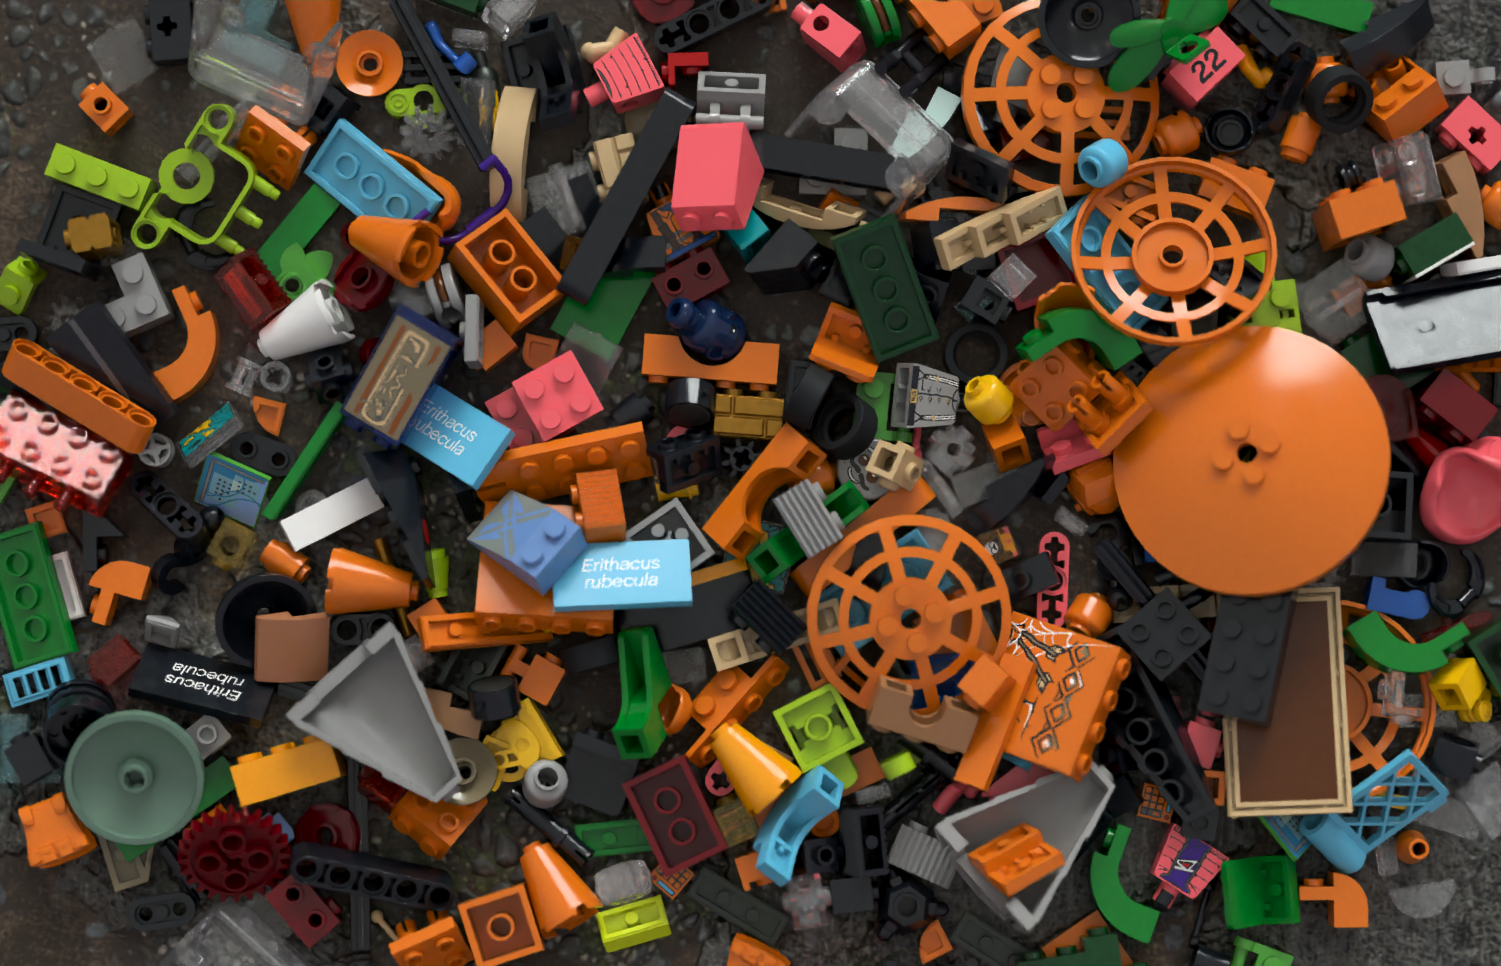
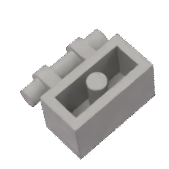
M699 71L695 124L745 122L748 132H750V129L763 130L766 74Z

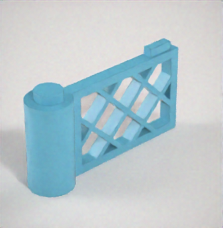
M1408 748L1352 789L1353 806H1359L1357 817H1343L1341 814L1305 815L1300 822L1299 830L1340 873L1345 875L1351 874L1362 868L1367 853L1427 810L1432 813L1446 803L1447 799L1445 797L1449 795V792ZM1409 762L1414 766L1412 777H1397L1398 770ZM1376 786H1387L1385 797H1369V794ZM1410 786L1408 797H1393L1394 787ZM1418 786H1433L1436 789L1426 797H1416ZM1367 806H1383L1381 817H1365ZM1390 806H1406L1405 812L1400 816L1388 817ZM1363 826H1379L1378 831L1368 839L1361 835Z

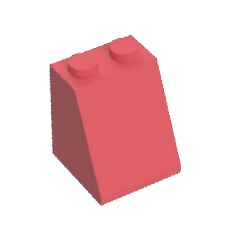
M745 122L681 125L671 209L682 232L745 229L764 174V168Z

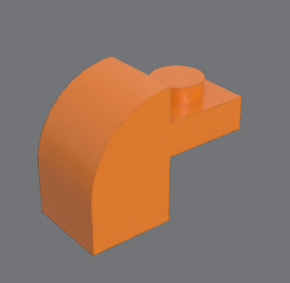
M114 561L98 569L89 582L90 586L101 589L100 595L95 594L91 602L90 614H94L91 622L111 626L120 595L147 601L152 585V567L129 561Z
M1327 871L1328 884H1324V878H1303V884H1297L1299 900H1328L1329 926L1334 928L1368 927L1367 897L1362 887L1353 878L1335 871Z

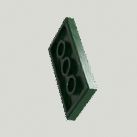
M894 213L830 238L877 364L940 339Z

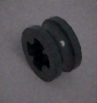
M1353 160L1347 161V165L1344 167L1340 164L1335 166L1336 176L1342 189L1350 188L1352 192L1353 187L1363 186L1360 171Z

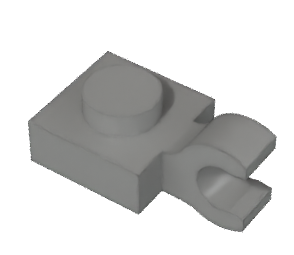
M1469 60L1443 61L1433 64L1434 78L1438 80L1444 97L1470 95L1471 85L1492 84L1496 80L1495 67L1470 70Z

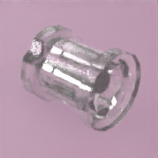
M237 356L236 361L238 364L231 380L225 382L224 387L252 399L254 395L252 389L259 374L264 373L266 368L241 356ZM248 369L249 372H248L247 377H246V379H245V381H244V383H243V385H242V384H241V381H242V379H243V377H244V375H245L246 370Z
M272 361L263 366L260 372V380L266 389L283 394L292 388L294 374L284 363ZM274 370L285 373L281 377L283 382L281 385L275 382L270 383L274 378L272 374Z

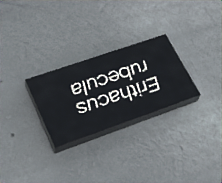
M148 643L128 687V696L261 729L278 683L256 681L254 679V668Z

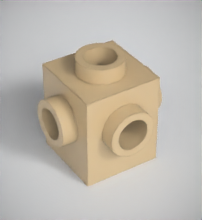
M879 439L865 470L879 478L878 485L896 493L898 487L911 492L914 484L921 476L925 461L914 455L916 449L906 443L897 441L896 445Z

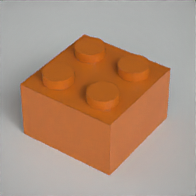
M526 881L458 904L477 966H496L545 949L546 944L538 929Z

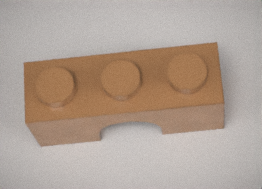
M879 675L866 711L867 723L871 724L872 728L882 733L893 731L903 734L907 740L914 743H923L925 741L935 744L938 749L946 753L954 754L958 751L966 754L979 719L978 711L965 701L944 695L941 706L936 712L929 715L917 714L910 708L914 697L912 685Z

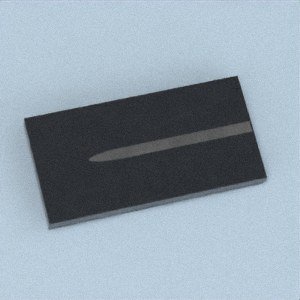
M100 299L45 337L62 360L151 413L156 419L154 428L180 411Z

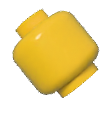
M984 375L975 377L966 385L963 405L981 424H1000L1010 416L1013 410V394L996 376Z

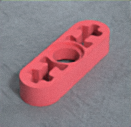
M1049 532L1040 539L1038 554L1046 551L1049 552L1051 557V552L1045 550V544L1050 543L1052 537L1057 538L1058 544H1063V550L1056 553V562L1063 561V568L1055 566L1057 573L1062 578V584L1055 591L1047 589L1036 594L1035 618L1048 623V619L1042 617V611L1048 610L1049 600L1042 601V593L1047 596L1061 594V602L1054 600V610L1060 612V618L1053 621V625L1061 627L1064 624L1063 618L1068 606L1070 544L1067 537L1062 533Z

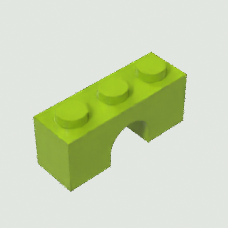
M56 143L44 173L53 181L95 194L140 214L158 186L157 183L148 177Z

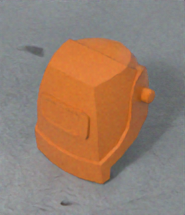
M1113 454L1063 472L1070 478L1066 489L1077 503L1074 505L1077 512L1084 510L1090 516L1093 514L1104 515L1112 513L1120 506L1114 482Z

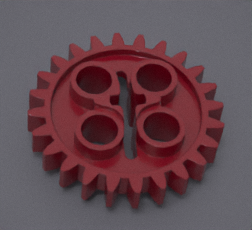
M229 805L227 813H222L218 807H215V816L213 817L203 812L202 823L192 820L191 830L184 829L183 839L179 840L178 864H180V874L187 875L186 883L188 885L196 883L197 893L207 889L209 899L218 893L221 894V902H225L228 895L234 897L236 903H239L240 896L244 894L250 901L253 900V892L255 891L264 896L266 895V885L275 888L277 886V878L284 879L285 869L289 868L290 844H288L287 833H282L281 823L273 825L272 815L261 819L260 809H257L252 815L248 814V809L245 805L240 812H235L233 805Z

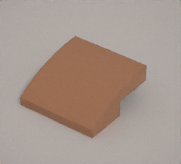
M288 611L256 616L254 679L260 682L275 683L320 681L328 673L330 617L325 612L292 616Z

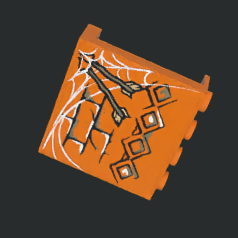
M1013 611L1011 614V631L1005 653L1035 662L1038 666L1003 753L1063 774L1075 782L1081 783L1083 775L1085 776L1091 768V755L1095 745L1104 736V723L1108 713L1117 704V691L1121 681L1126 679L1130 672L1131 656L1121 647Z

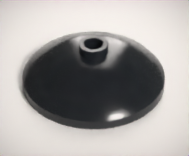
M1040 0L1038 8V27L1045 45L1058 59L1079 68H1098L1116 61L1127 48L1114 47L1109 40L1111 32L1122 24L1141 20L1138 0ZM1087 8L1092 9L1094 12L1093 18L1089 21H1084L1081 18L1082 11Z
M266 572L248 576L233 585L221 599L215 615L216 635L223 650L237 663L254 668L256 616H259L257 612L260 609H268L266 614L288 611L292 616L317 613L315 602L309 591L303 584L288 575Z

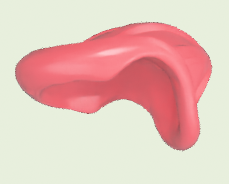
M1485 436L1477 438L1474 442L1467 443L1463 447L1455 446L1442 451L1432 463L1422 486L1419 500V515L1425 529L1438 540L1453 545H1469L1487 538L1501 527V437Z

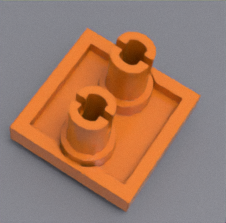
M255 105L248 112L235 149L249 157L255 163L257 169L272 182L289 191L296 183L309 148L317 142V135L311 130L305 137L304 135L309 130L306 126H301L297 132L287 127L290 117L286 111L277 117L282 110L280 107H273L270 113H268L258 105Z
M1107 370L1099 371L1098 375L1103 378L1104 383L1094 376L1091 380V387L1100 394L1091 402L1082 394H1077L1073 398L1079 403L1080 407L1071 400L1066 407L1067 411L1074 415L1073 419L1094 448L1104 457L1112 449L1119 446L1122 440L1138 424L1142 423L1153 410V407L1130 377L1122 370L1114 377Z
M428 910L426 916L430 926L419 931L417 930L416 921L413 919L404 920L407 930L404 929L401 922L395 926V931L399 939L388 944L391 954L399 966H464L467 962L474 960L470 944L453 917H449L448 910L437 911L438 916L435 915L434 911Z

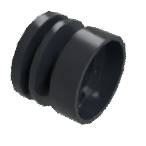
M72 679L58 685L49 694L44 706L43 742L49 755L59 764L66 766L69 753L75 741L88 726L98 719L116 712V703L111 693L104 686L88 679Z

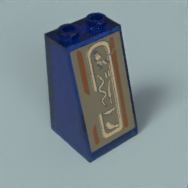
M400 303L339 410L346 417L343 423L361 433L363 428L374 433L375 436L372 441L389 451L393 445L401 449L464 346L460 338Z

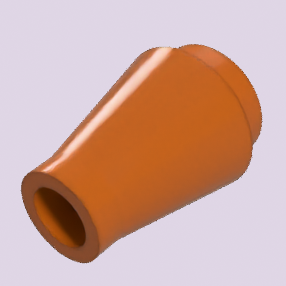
M1407 830L1396 838L1394 850L1402 862L1415 864L1422 861L1428 855L1429 845L1424 835L1420 832ZM1418 842L1420 848L1417 849V854H1414L1412 847Z

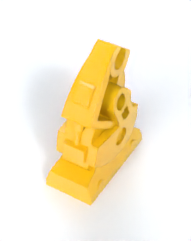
M530 697L521 701L522 709L518 712L519 715L503 720L501 722L502 725L496 731L494 730L491 734H487L483 741L491 750L497 762V779L492 789L494 792L500 788L502 781L515 782L524 778L528 768L535 762L545 759L556 760L565 755L536 703ZM517 766L519 769L514 773H506L509 767Z

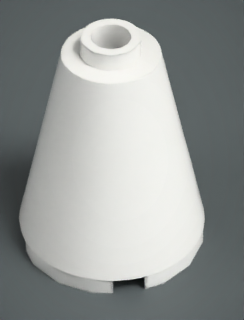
M325 279L318 280L259 331L260 339L257 340L261 353L266 358L270 356L276 361L342 344L354 339L355 335L349 333L355 328L348 309L342 306L328 291L333 286Z

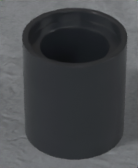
M1197 944L1191 956L1189 966H1229L1231 956Z

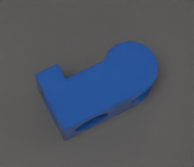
M1376 576L1367 577L1362 604L1366 605L1367 610H1376L1385 615L1406 620L1421 619L1428 614L1430 603L1428 596L1420 590L1401 592L1385 588L1387 579Z

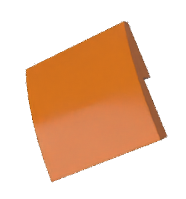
M1025 822L1018 824L967 854L975 868L995 888L1008 897L1066 864L1062 852L1045 843L1040 830Z

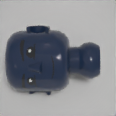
M685 297L674 299L667 307L666 319L672 327L680 329L683 343L691 350L712 361L723 362L734 357L741 349L746 337V326L742 317L712 299H702L693 303Z

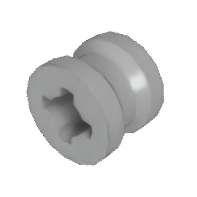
M152 433L144 452L138 455L140 460L146 465L163 468L173 461L176 454L175 446L167 436Z

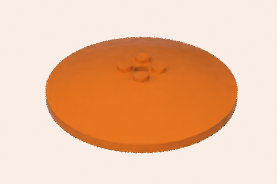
M1240 326L1227 335L1212 341L1177 348L1154 367L1138 385L1137 388L1153 407V410L1142 423L1138 424L1122 440L1119 446L1114 448L1113 474L1115 489L1124 517L1135 537L1145 550L1173 575L1189 584L1223 595L1262 597L1281 594L1308 585L1330 573L1359 547L1370 532L1381 511L1389 485L1391 470L1389 434L1381 408L1367 382L1343 356L1329 346L1312 337L1292 330L1269 326ZM1253 446L1257 449V456L1252 462L1244 463L1238 459V453L1243 447Z

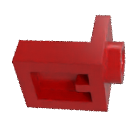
M708 52L668 53V62H661L662 82L668 83L669 88L676 91L675 71H682V76L696 77L699 71H709Z

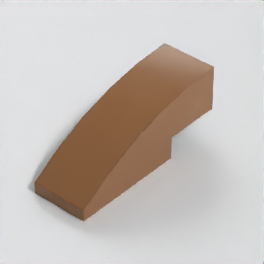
M1466 151L1453 152L1431 164L1446 194L1437 199L1435 203L1444 219L1457 212L1475 245L1461 253L1465 260L1478 259L1483 256L1485 237L1484 212L1480 189Z
M424 687L436 721L442 724L443 729L457 735L477 740L481 739L484 720L474 719L471 716L470 709L454 707L455 693Z

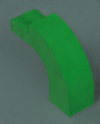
M1069 306L1052 309L1037 316L1036 318L1043 329L1037 328L1023 336V342L1015 347L1021 359L1034 362L1061 343L1074 338H1082L1092 347L1104 368L1114 371L1142 353L1135 338L1127 336L1110 326L1094 310Z
M1376 610L1342 630L1346 642L1359 658L1379 671L1397 676L1422 675L1444 666L1449 662L1442 650H1444L1446 655H1449L1462 647L1464 643L1461 639L1470 634L1465 624L1461 622L1429 642L1422 644L1407 643L1395 637L1388 630Z
M1114 823L1113 829L1107 827L1102 839L1101 847L1105 848L1104 854L1090 850L1087 864L1089 891L1097 909L1112 926L1129 937L1149 944L1160 911L1133 901L1123 891L1119 882L1118 868L1131 828Z

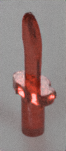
M1479 611L1454 622L1449 618L1441 617L1442 626L1424 632L1420 636L1422 642L1426 643L1461 622L1465 624L1467 629L1491 621L1493 615L1489 612Z

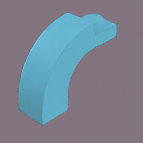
M821 765L816 766L799 778L777 801L757 834L753 849L759 853L756 868L780 887L790 882L800 844L815 824L839 809L844 783Z

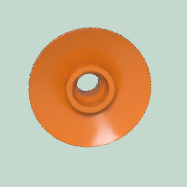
M362 30L350 35L341 44L336 56V70L341 82L348 90L360 96L376 97L390 91L399 81L403 71V56L399 46L389 35L377 30ZM369 60L377 62V67L373 71L365 69V64Z

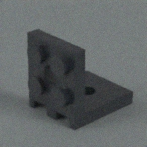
M58 183L37 241L33 242L21 237L16 250L34 261L42 262L62 271L97 282L106 256L104 255L103 259L87 261L74 254L72 250H67L63 231L68 229L67 223L69 219L78 217L89 219L90 215L106 213L118 223L124 207L112 201Z

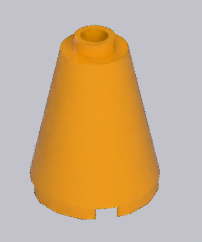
M725 722L711 734L715 741L710 746L751 818L763 810L803 773L799 767L736 722L731 727Z

